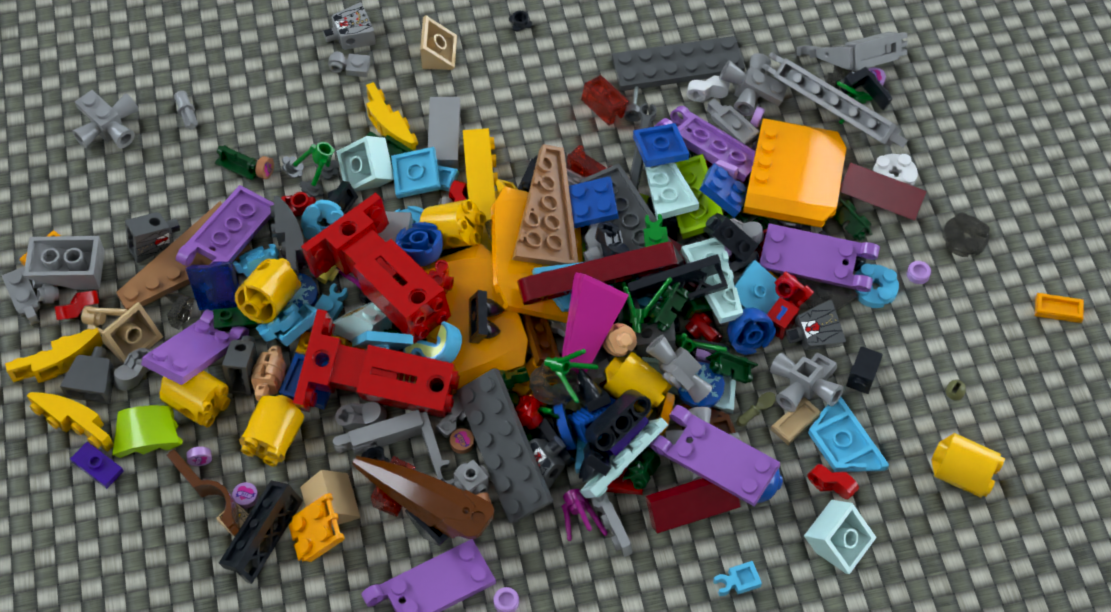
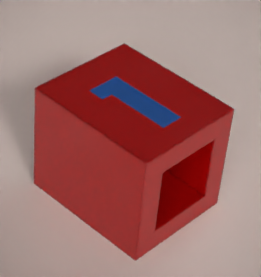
M781 297L767 315L773 321V325L776 328L775 336L783 340L786 336V330L791 329L795 324L800 308L796 307L793 302L786 301Z

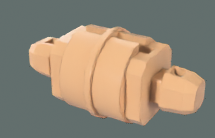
M613 324L602 346L606 352L613 356L621 357L627 355L636 347V334L631 327L625 324Z
M272 346L268 352H262L252 369L251 383L257 401L262 396L276 395L285 379L287 366L280 346Z

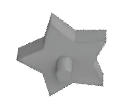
M548 319L551 331L564 337L567 323Z

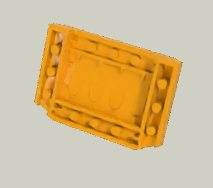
M763 118L743 213L822 228L825 221L835 215L846 154V146L839 132Z
M504 186L491 206L493 288L496 294L501 295L504 301L502 305L504 310L567 323L569 312H562L552 299L530 305L523 304L517 281L533 275L532 271L534 268L549 265L512 260L529 192ZM581 227L574 229L579 263L583 262Z
M480 243L439 258L430 265L421 266L429 274L430 270L436 271L435 263L438 260H445L449 266V276L454 277L453 288L445 295L451 317L446 322L457 327L462 335L460 351L452 362L456 370L459 371L458 375L460 376L457 390L493 368L512 372L517 368L526 366L529 341L517 312L504 310V312L497 316L487 317V320L493 322L501 330L500 333L493 338L483 339L478 344L469 342V298L478 290L487 291V298L494 300L501 306L504 304L501 295L496 294L493 288L492 253ZM441 325L429 333L426 337L428 342L437 343V335ZM453 389L452 395L456 393L455 389Z

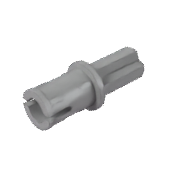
M178 91L174 94V99L178 105V114L182 116L185 127L193 130L198 125L194 114L195 108L190 103L187 92Z

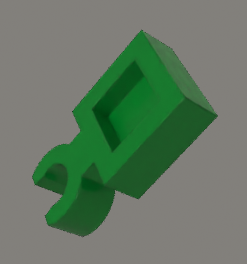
M658 214L656 222H651L649 215L645 216L646 229H643L645 247L668 242L667 228L662 227L663 219L661 214Z

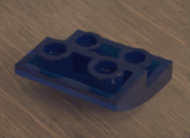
M214 261L209 265H190L185 268L199 310L237 307L235 292L239 288L232 262Z

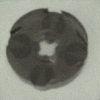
M958 213L956 217L951 218L946 223L942 236L946 242L945 246L950 252L961 257H968L973 254L979 255L985 250L989 241L990 229L987 224L978 218L966 213ZM962 233H967V234H969V235L971 236V238H970V237H967L966 239H964V238L962 237V236H963Z
M544 362L531 373L529 388H531L533 391L532 395L537 400L551 405L557 404L558 401L565 400V403L572 400L556 372L552 371L550 367L545 366ZM570 369L565 374V377L574 392L577 393V372Z

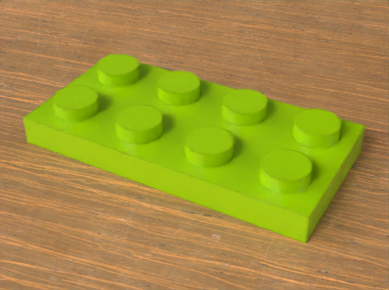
M703 154L675 163L699 202L698 210L676 215L683 239L705 233L703 230L706 227L707 220L716 213L723 215L721 207L699 190L708 171Z

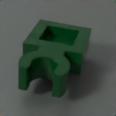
M526 366L517 368L512 372L509 370H499L507 389L513 388L516 383H524L530 380Z

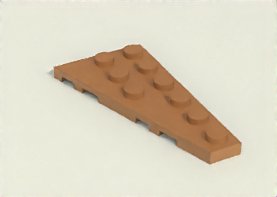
M543 144L539 150L512 257L513 261L549 266L579 263L565 154L562 147Z
M221 201L116 292L125 309L129 310L137 302L143 307L205 276L208 266L213 262L212 260L197 252L193 262L186 267L176 261V255L179 249L191 239L222 205ZM247 244V246L240 252V254L233 260V262L240 260L239 257L241 255L251 250L249 244Z

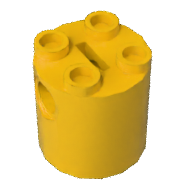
M468 199L429 206L423 210L419 222L435 224L437 230L442 233L443 250L480 244L483 226L486 224V216L483 212H480L472 200Z
M266 259L257 266L235 292L237 307L250 320L267 324L272 322L300 289L301 282L286 259Z
M633 351L627 357L617 358L615 356L604 370L607 382L603 389L616 400L627 390L633 389L650 399L651 408H657L665 398L663 394H666L672 387L660 372ZM651 409L645 417L648 418L653 410Z
M204 370L183 385L164 376L162 378L159 392L161 401L206 428L210 427L221 410L224 411L230 404V398L227 397V384Z
M262 396L249 419L245 432L239 439L242 445L241 452L250 457L255 455L263 459L265 464L276 467L278 462L284 461L286 451L294 441L302 425L304 414L293 404V400L286 396Z
M953 433L938 443L931 461L934 477L982 498V496L987 497L995 484V480L991 478L993 474L996 475L997 472H1000L1005 458L1001 457L999 452Z

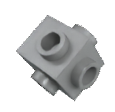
M474 459L469 463L461 464L453 473L455 482L453 486L461 490H468L475 495L489 490V473L483 465L479 466Z

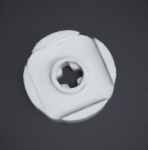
M907 154L879 156L873 168V171L912 186L915 184L918 176L917 168L911 161V157ZM895 171L898 172L899 175L898 177H895L894 174H890V172Z

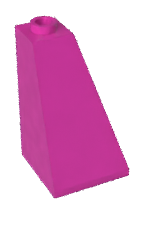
M576 272L573 280L562 357L585 349V354L569 361L592 364L626 302L628 294L586 274ZM570 368L571 371H574V372H576V373L579 372V369H582V368Z

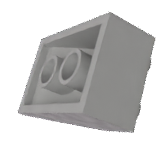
M99 236L30 237L23 276L26 279L76 290L100 289L105 249Z

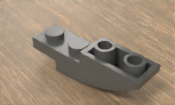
M274 196V205L270 206L271 218L275 219V224H271L272 237H277L278 245L282 247V254L286 255V260L289 261L299 280L298 263L307 262L301 248L304 244L301 229L288 205L279 196Z

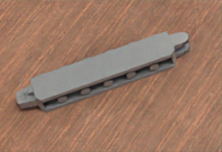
M771 52L769 57L781 63V66L777 71L768 64H763L761 67L773 74L777 80L884 145L891 147L894 142L904 148L908 142L907 139L899 135L901 129L897 125L786 58L783 59Z

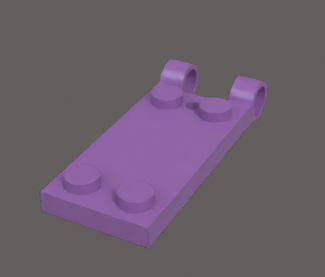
M678 106L670 114L671 120L664 118L655 125L656 127L676 123L687 149L697 155L703 154L704 159L712 164L722 160L739 167L737 180L743 183L750 177L756 151L691 113L685 106ZM677 112L682 114L683 119L678 116Z
M239 185L191 239L179 249L176 261L187 267L193 262L198 252L213 261L208 266L205 277L218 282L222 278L225 269L271 218L270 206L274 205V203Z
M769 223L759 264L767 271L781 274L787 271L795 277L855 289L861 292H870L873 279L865 275H853L856 256L870 260L878 259L880 246L874 243H859ZM847 260L849 264L843 265L842 261Z
M207 309L198 321L143 356L141 365L183 385L226 355L230 342L232 340H241L243 336H248L249 329L244 326L232 327L229 334L214 329L213 311Z
M675 405L669 417L677 424L686 427L675 445L665 437L658 435L650 443V448L755 507L779 469L780 462L692 415L686 408ZM691 438L693 442L687 443V439Z
M473 539L380 585L375 584L366 588L361 595L368 607L375 606L388 598L395 612H441L495 585L496 580ZM404 598L406 602L401 604L399 600Z

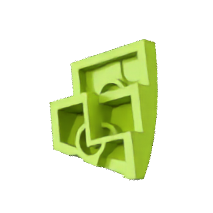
M149 405L119 411L112 455L118 458L133 452L144 455L158 448L168 451L182 445V438L178 437L176 432L178 425L174 420L172 407Z

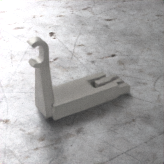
M885 32L847 42L845 46H798L797 56L810 55V58L816 57L846 70L858 71L864 67L869 68L898 60L899 56L907 55V49H902V47L907 46V41H902V39L907 38V33Z
M419 410L349 431L333 439L334 449L337 453L352 449L354 455H357L371 447H383L422 434L437 479L441 480L443 478L441 469L444 467L448 468L450 464L449 460L442 461L427 412L419 413ZM453 478L449 481H446L448 484L451 485L455 483Z

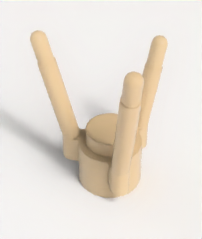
M86 306L82 311L81 320L83 324H88L87 329L98 328L101 334L104 330L98 326L105 323L106 315L122 316L127 309Z

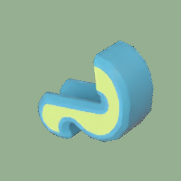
M443 321L437 335L436 344L419 340L415 344L413 343L403 348V352L452 363L460 351L462 335L457 327Z

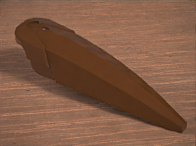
M356 456L352 461V464L359 472L393 500L428 526L435 527L452 539L458 536L466 539L480 537L494 517L492 503L468 490H461L437 478L397 464Z

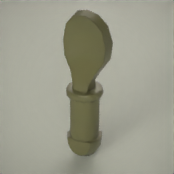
M772 392L762 394L757 399L756 406L751 405L750 409L737 418L736 424L739 427L746 426L751 419L760 414L759 410L771 408L776 401L775 394Z

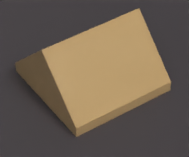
M425 15L422 23L420 47L422 69H454L457 35Z
M139 302L101 332L103 344L123 364L129 353L139 348L150 349L163 338Z
M320 470L300 487L305 507L324 494L331 493L333 497L331 501L334 512L339 517L338 525L361 518L348 473Z

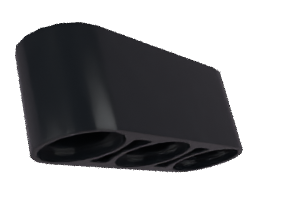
M627 390L588 426L585 432L586 440L600 451H608L650 412V399L636 390Z

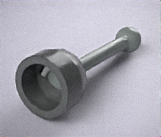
M638 86L634 88L633 103L629 104L625 109L624 117L627 121L638 122L641 120L639 117L640 106L637 105Z

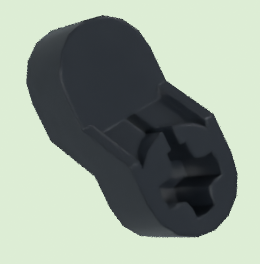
M608 222L598 224L595 239L601 244L603 257L629 251L628 246L623 243L621 230Z

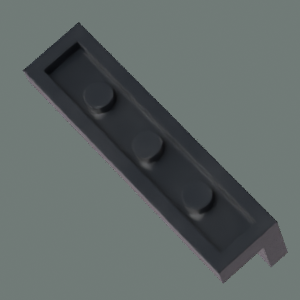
M718 254L627 283L635 309H640L638 299L644 297L652 299L669 277L672 278L670 286L678 282L680 283L677 289L684 288L685 284L690 282L698 285L696 291L687 294L688 299L686 302L728 288ZM718 274L721 282L713 286L705 283L707 277Z
M273 480L269 482L219 561V564L224 569L237 572L247 583L252 584L291 522L292 516L296 514L303 502V499L289 484ZM290 497L293 502L286 510V501ZM278 517V526L273 530V522ZM265 538V547L260 551V543ZM252 559V568L247 573L244 568L249 560Z

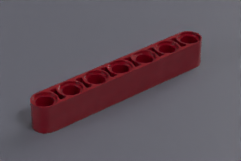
M664 242L519 279L517 284L523 304L530 305L570 295L576 272L586 274L610 285L670 270L677 267L679 263L673 243Z

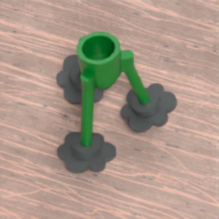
M319 142L317 146L311 144L309 150L298 159L295 156L283 157L282 163L284 165L282 169L287 172L290 178L301 177L304 168L302 161L312 154L316 167L313 181H301L299 185L302 192L316 198L324 194L323 187L317 183L320 175L324 179H331L332 175H338L339 163L336 160H331L335 149L327 142Z

